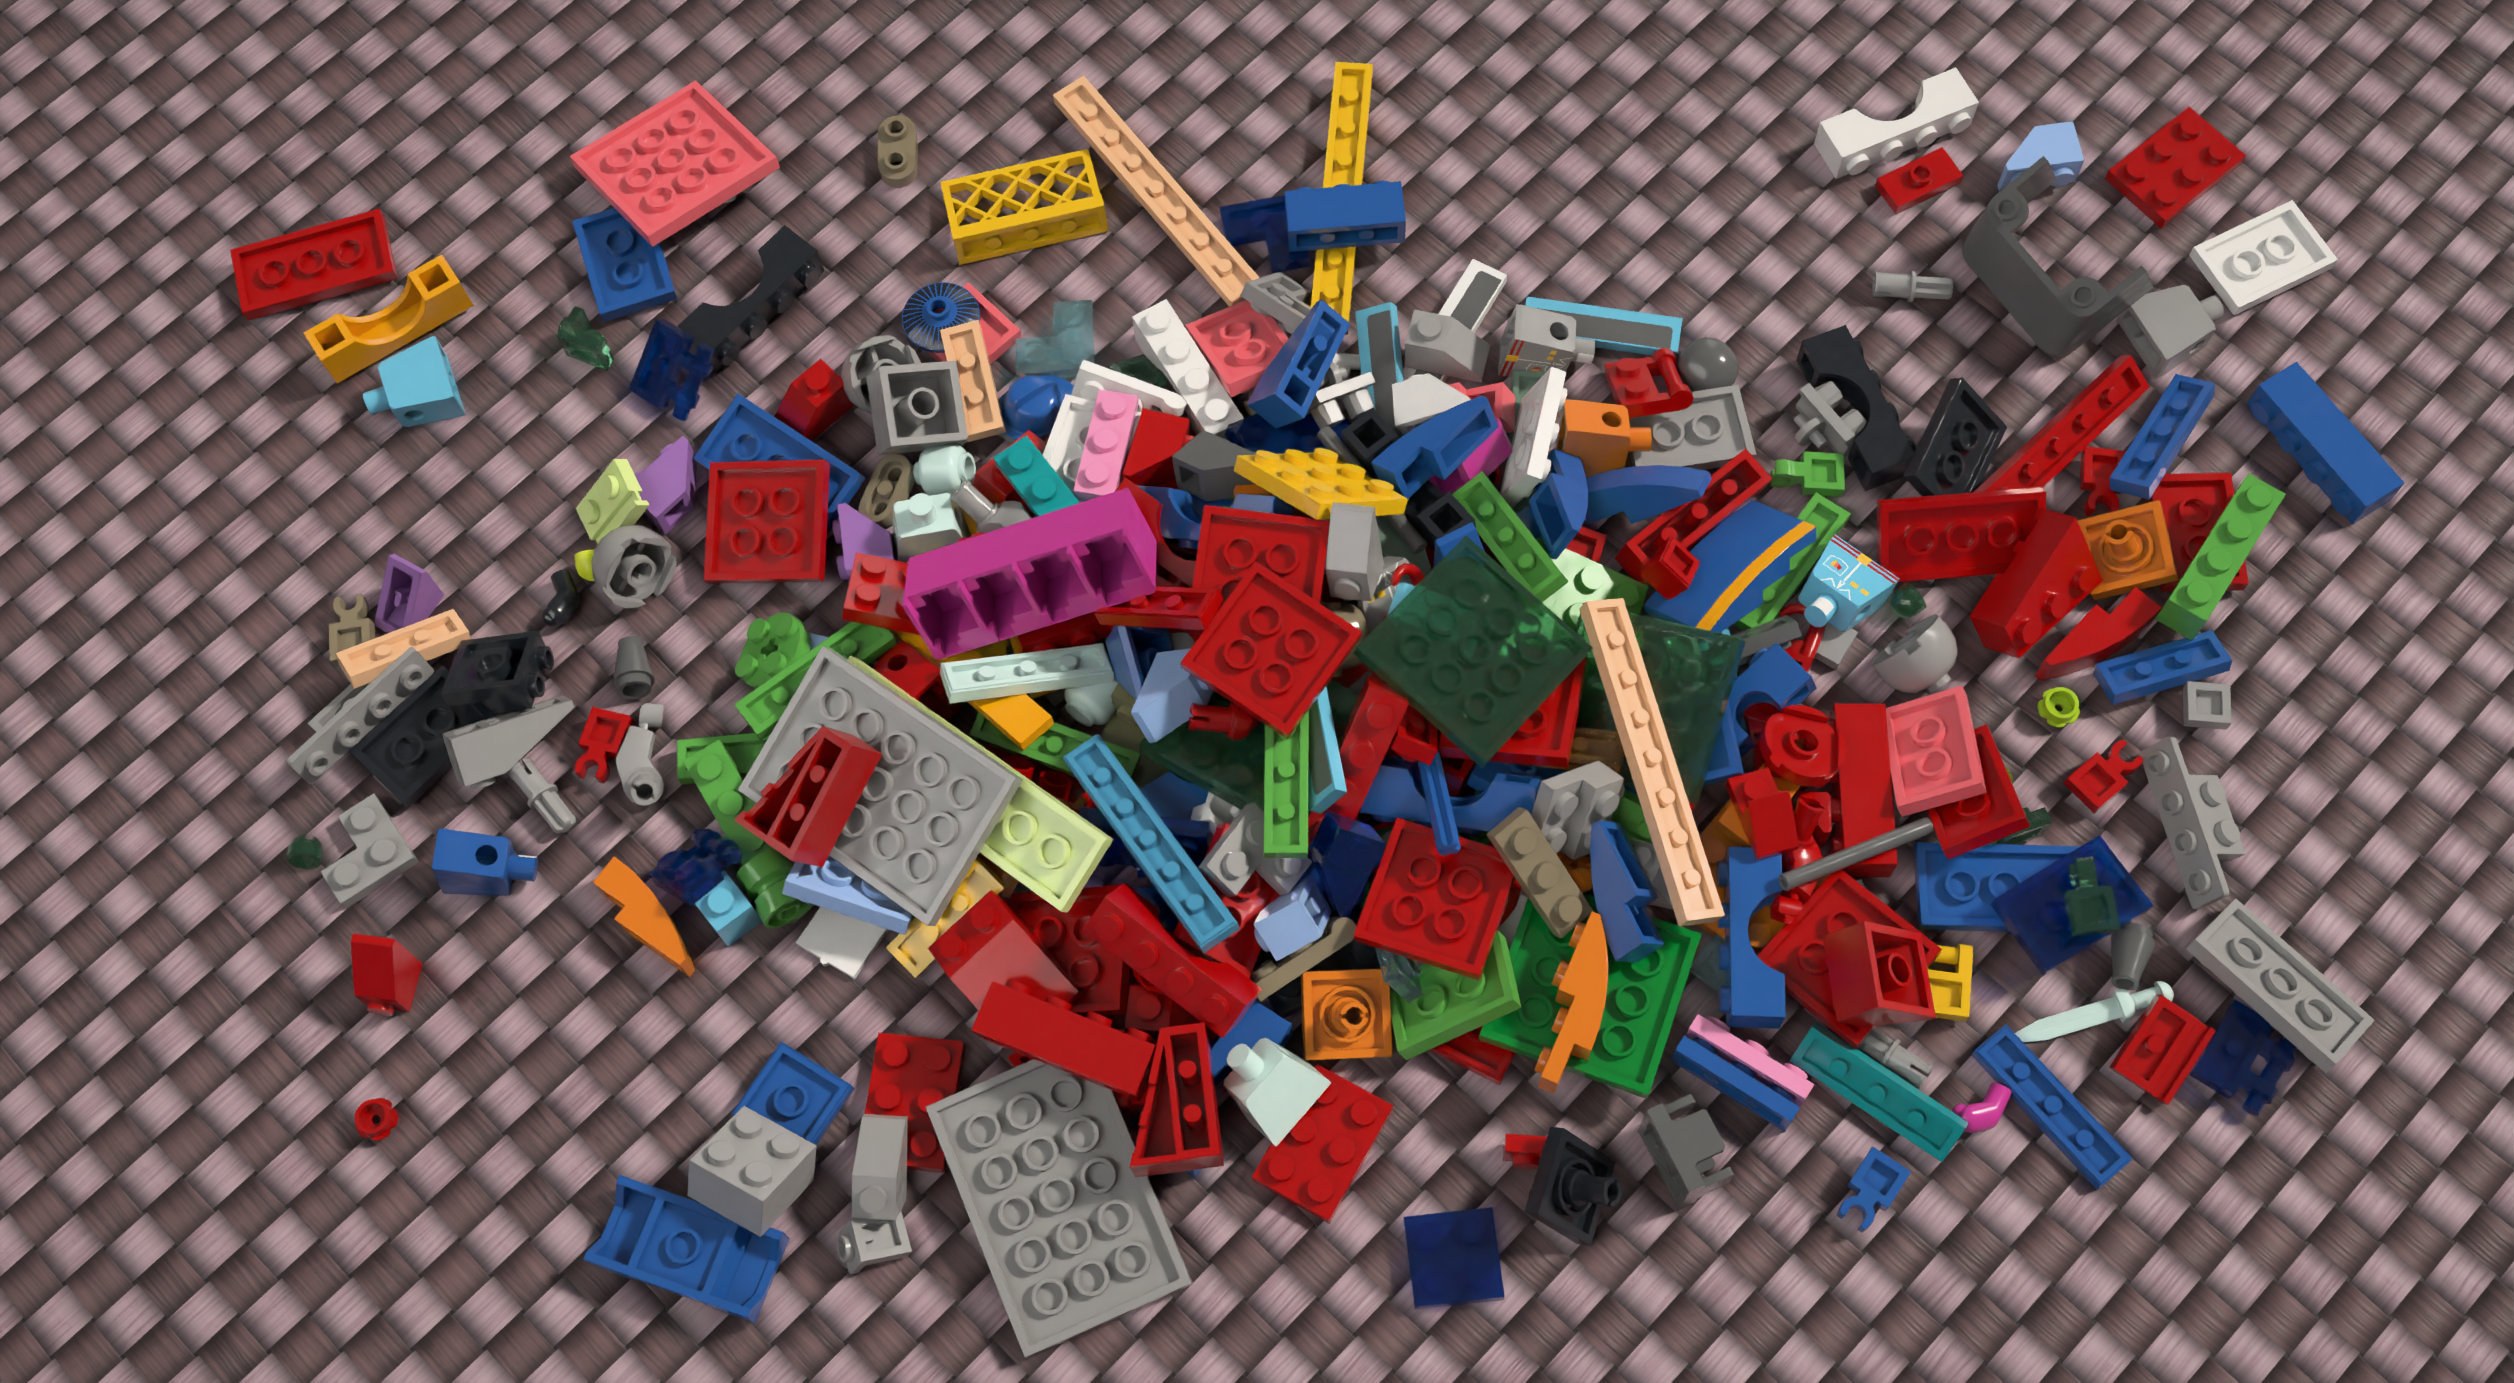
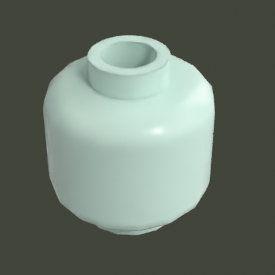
M958 444L925 448L920 454L919 461L915 462L913 468L915 482L921 485L924 492L929 496L942 493L953 495L966 480L973 484L976 473L973 456L969 452L966 453L965 449Z
M1115 675L1112 683L1066 688L1064 695L1067 702L1065 705L1067 712L1076 721L1089 727L1093 724L1104 725L1117 711L1111 698L1118 684Z

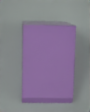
M396 554L389 555L374 624L381 630L390 633L425 620L444 597V593L427 571Z

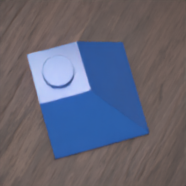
M1115 625L1105 641L1116 681L1135 700L1140 693L1157 652L1174 650L1168 628Z

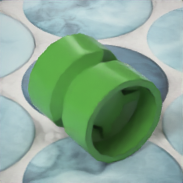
M776 849L767 850L751 858L739 869L736 876L747 897L755 900V910L768 929L779 928L795 921L812 906L811 903L782 894L785 880L793 864L790 859Z

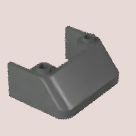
M2043 156L1991 199L1965 240L1962 254L1967 265L2042 352L2052 358H2062L2068 356L2152 290L2153 287L2147 271L2141 266L2109 292L2097 280L2090 277L2077 278L2061 290L2012 235L2026 222L2029 215L2028 203L2057 181L2049 161Z

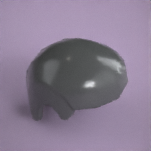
M1704 337L1690 342L1679 354L1676 369L1682 382L1690 388L1691 392L1732 386L1739 372V364L1734 352L1726 343L1717 338Z

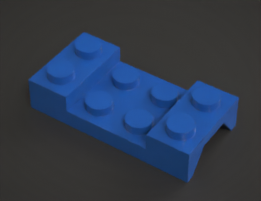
M619 1175L616 1182L615 1206L601 1238L586 1251L583 1260L594 1267L631 1280L635 1279L755 1324L790 1238L784 1232L771 1227L760 1237L699 1202Z

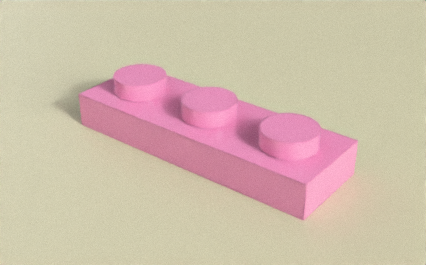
M1106 390L1098 391L1073 490L1074 496L1078 500L1088 501L1113 493L1118 488L1139 406L1138 395Z
M1697 1014L1688 1029L1686 1037L1691 1040L1699 1038L1706 1041L1716 1049L1717 1056L1730 1064L1735 1061L1745 1065L1755 1074L1754 1079L1769 1088L1771 1085L1785 1090L1794 1098V1104L1799 1107L1802 1106L1814 1086L1813 1083L1807 1080L1808 1076L1804 1071L1790 1063L1782 1065L1768 1056L1769 1052L1755 1041L1747 1039L1744 1042L1729 1033L1730 1028L1719 1019L1708 1016L1706 1019Z

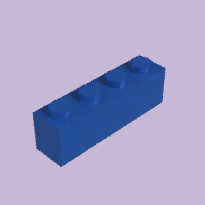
M2298 362L2259 384L2247 402L2255 419L2271 431L2277 438L2282 450L2292 455L2304 469L2306 477L2321 488L2331 500L2333 508L2339 514L2344 515L2352 525L2390 502L2404 485V481Z

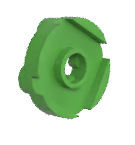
M778 613L766 620L758 618L753 621L747 630L748 640L735 666V674L749 686L757 689L810 651L811 635L804 630L806 625L789 613Z

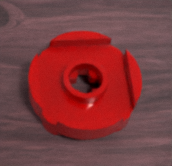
M1804 705L1784 707L1781 712L1773 714L1767 720L1759 736L1760 751L1765 759L1764 768L1768 767L1773 777H1782L1797 785L1823 787L1837 773L1845 761L1847 753L1845 738L1840 729L1835 733L1834 729L1827 724L1830 718L1823 712ZM1798 739L1804 741L1805 747L1812 751L1801 750L1795 743Z

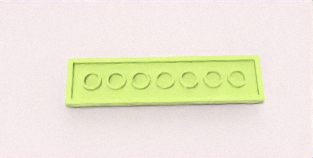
M849 656L847 660L1023 779L980 853L1059 911L1068 912L1113 839L921 702L908 695L904 690L859 658Z

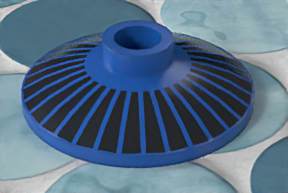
M947 282L929 284L917 290L906 302L902 313V324L908 339L917 347L935 353L945 352L940 330L976 320L980 323V310L974 296L964 287ZM937 309H945L942 313H934Z

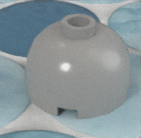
M886 335L868 338L854 346L844 359L841 371L844 391L857 408L872 414L866 376L880 366L918 364L921 361L912 347L904 345L901 341L896 340V337Z
M640 525L621 526L605 535L594 549L591 560L593 578L605 596L614 604L623 608H637L645 605L646 603L643 599L649 597L652 593L658 597L664 592L673 578L677 565L676 557L671 553L672 547L669 542L658 533Z
M1934 614L1906 630V636L1898 642L1895 640L1890 642L1872 660L1871 664L1876 669L1877 674L1891 688L1906 693H1917L1927 688L1930 693H1933L1950 681L1951 677L1947 672L1956 662L1958 652L1956 639L1945 621L1937 614Z

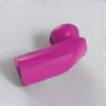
M1991 1083L1983 1102L1968 1106L1963 1103L1957 1104L1953 1107L1952 1112L1968 1122L1964 1132L1976 1133L1990 1130L1998 1124L2012 1092L2001 1084Z

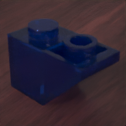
M1327 811L1309 846V851L1327 899L1340 917L1348 918L1353 907L1361 901L1364 894V886L1373 868H1376L1381 862L1385 842L1371 825Z

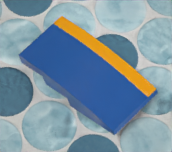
M1754 500L1750 501L1725 519L1690 551L1700 562V565L1689 588L1671 600L1665 599L1656 590L1644 605L1645 612L1704 640H1710L1763 604V589L1790 572V557L1816 541V526Z

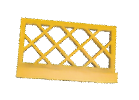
M1088 149L940 182L959 265L1109 231L1104 202L1099 191ZM1084 164L1085 168L1077 178L1064 173L1068 167ZM1041 173L1047 176L1040 186L1027 181L1031 175ZM1056 181L1069 185L1062 196L1049 191ZM1005 182L1010 184L1002 195L990 190V188L995 183ZM1019 189L1032 194L1025 204L1012 199ZM964 190L973 193L965 203L951 196V193ZM1078 190L1092 195V197L1071 200ZM982 197L995 202L987 213L975 208ZM1041 199L1054 203L1052 206L1034 209ZM1004 207L1017 212L1016 214L996 217ZM967 215L980 220L976 223L958 226Z

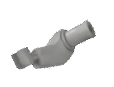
M966 480L950 498L977 522L975 526L978 533H988L1032 519L1020 502L1003 501L1000 504L995 503L993 505L969 480Z
M645 703L641 706L638 727H629L616 757L617 769L622 781L623 790L626 796L638 805L644 806L656 802L664 789L663 779L651 761L655 734L648 730V727L662 728L664 707L662 704Z

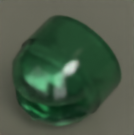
M1905 582L1893 592L1890 607L1897 616L1910 618L1926 609V603L1917 589L1911 583Z
M306 834L295 837L289 844L286 861L290 865L301 869L319 867L323 856L321 841L316 836H313L312 840L306 839Z

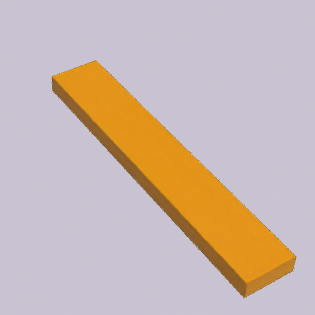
M889 629L895 639L899 642H906L939 670L941 663L984 658L975 649L943 659H935L921 635ZM1027 694L967 701L1022 751L1054 725L1052 716Z

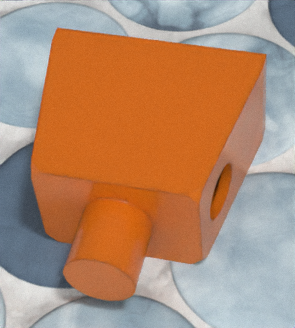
M1566 399L1562 407L1555 450L1580 457L1586 477H1591L1603 472L1625 468L1628 452H1650L1652 442L1650 427H1630L1628 409L1623 405Z

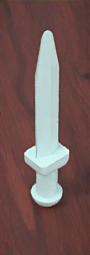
M2162 981L2154 982V987L2132 994H2129L2126 989H2117L2112 992L2111 998L2039 1019L2015 1034L2023 1043L2046 1041L2119 1018L2123 1024L2132 1020L2137 1010L2148 1007L2156 994L2163 995L2172 1001L2174 996L2173 990L2169 984Z

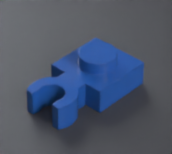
M1872 1146L1847 1184V1187L1858 1194L1847 1198L1841 1204L1837 1217L1842 1219L1851 1208L1860 1210L1863 1214V1221L1857 1230L1861 1233L1864 1232L1874 1221L1875 1211L1873 1206L1876 1205L1883 1211H1886L1911 1171Z

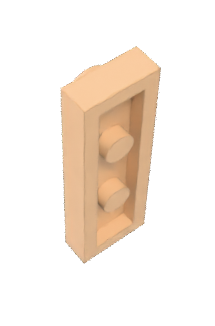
M976 320L940 330L947 361H956L968 436L967 442L1005 433L1004 421L979 321Z
M451 609L336 653L341 669L355 689L371 683L410 647L416 649L428 661L457 650L462 640H470L471 638L469 631L455 610Z

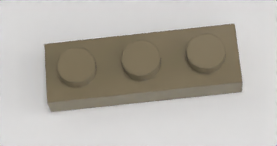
M1518 807L1486 834L1554 936L1563 938L1577 925L1578 921L1581 922L1591 914L1593 909L1527 809Z

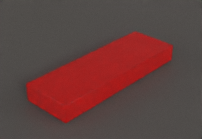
M1156 586L1153 594L1130 599V601L1111 607L1099 608L1095 612V616L1100 625L1206 630L1224 599L1219 589Z

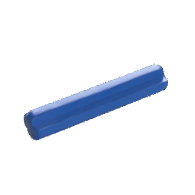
M1437 750L1431 765L1418 761L1437 852L1442 856H1446L1450 853H1458L1461 846L1442 761Z

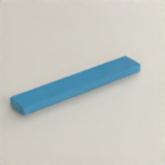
M1099 734L1062 757L1072 774L1203 954L1240 929L1232 914Z

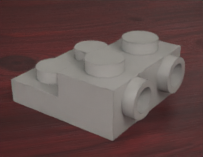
M1599 760L1541 781L1531 813L1532 818L1555 853L1561 851L1572 860L1590 853L1592 824L1597 820L1612 822V814L1617 808L1619 800L1624 795V778Z

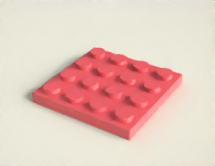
M696 80L570 156L573 166L652 247L780 168L777 157Z

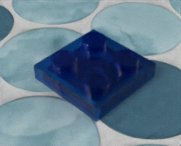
M1492 1207L1403 1218L1414 1310L1504 1300L1505 1295Z

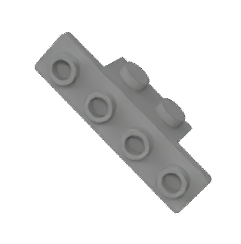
M410 647L371 683L355 689L350 684L308 722L316 733L287 759V763L308 784H313L413 691L422 685L434 673V669L416 649Z
M2166 737L2142 750L2140 756L2143 758L2142 764L2190 905L2193 909H2201L2229 895V888L2219 860H2235L2245 855V851L2240 840L2239 829L2234 823L2226 800L2225 789L2221 785L2218 775H2189L2177 739L2175 737Z

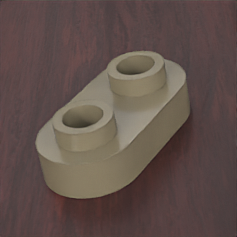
M900 115L885 119L878 129V169L883 182L894 188L908 186L916 179L918 174V136L916 128L909 118ZM894 162H902L896 166L892 165Z
M891 454L878 462L859 504L858 511L884 529L893 526V504L898 501L907 500L915 483L914 466L904 455Z

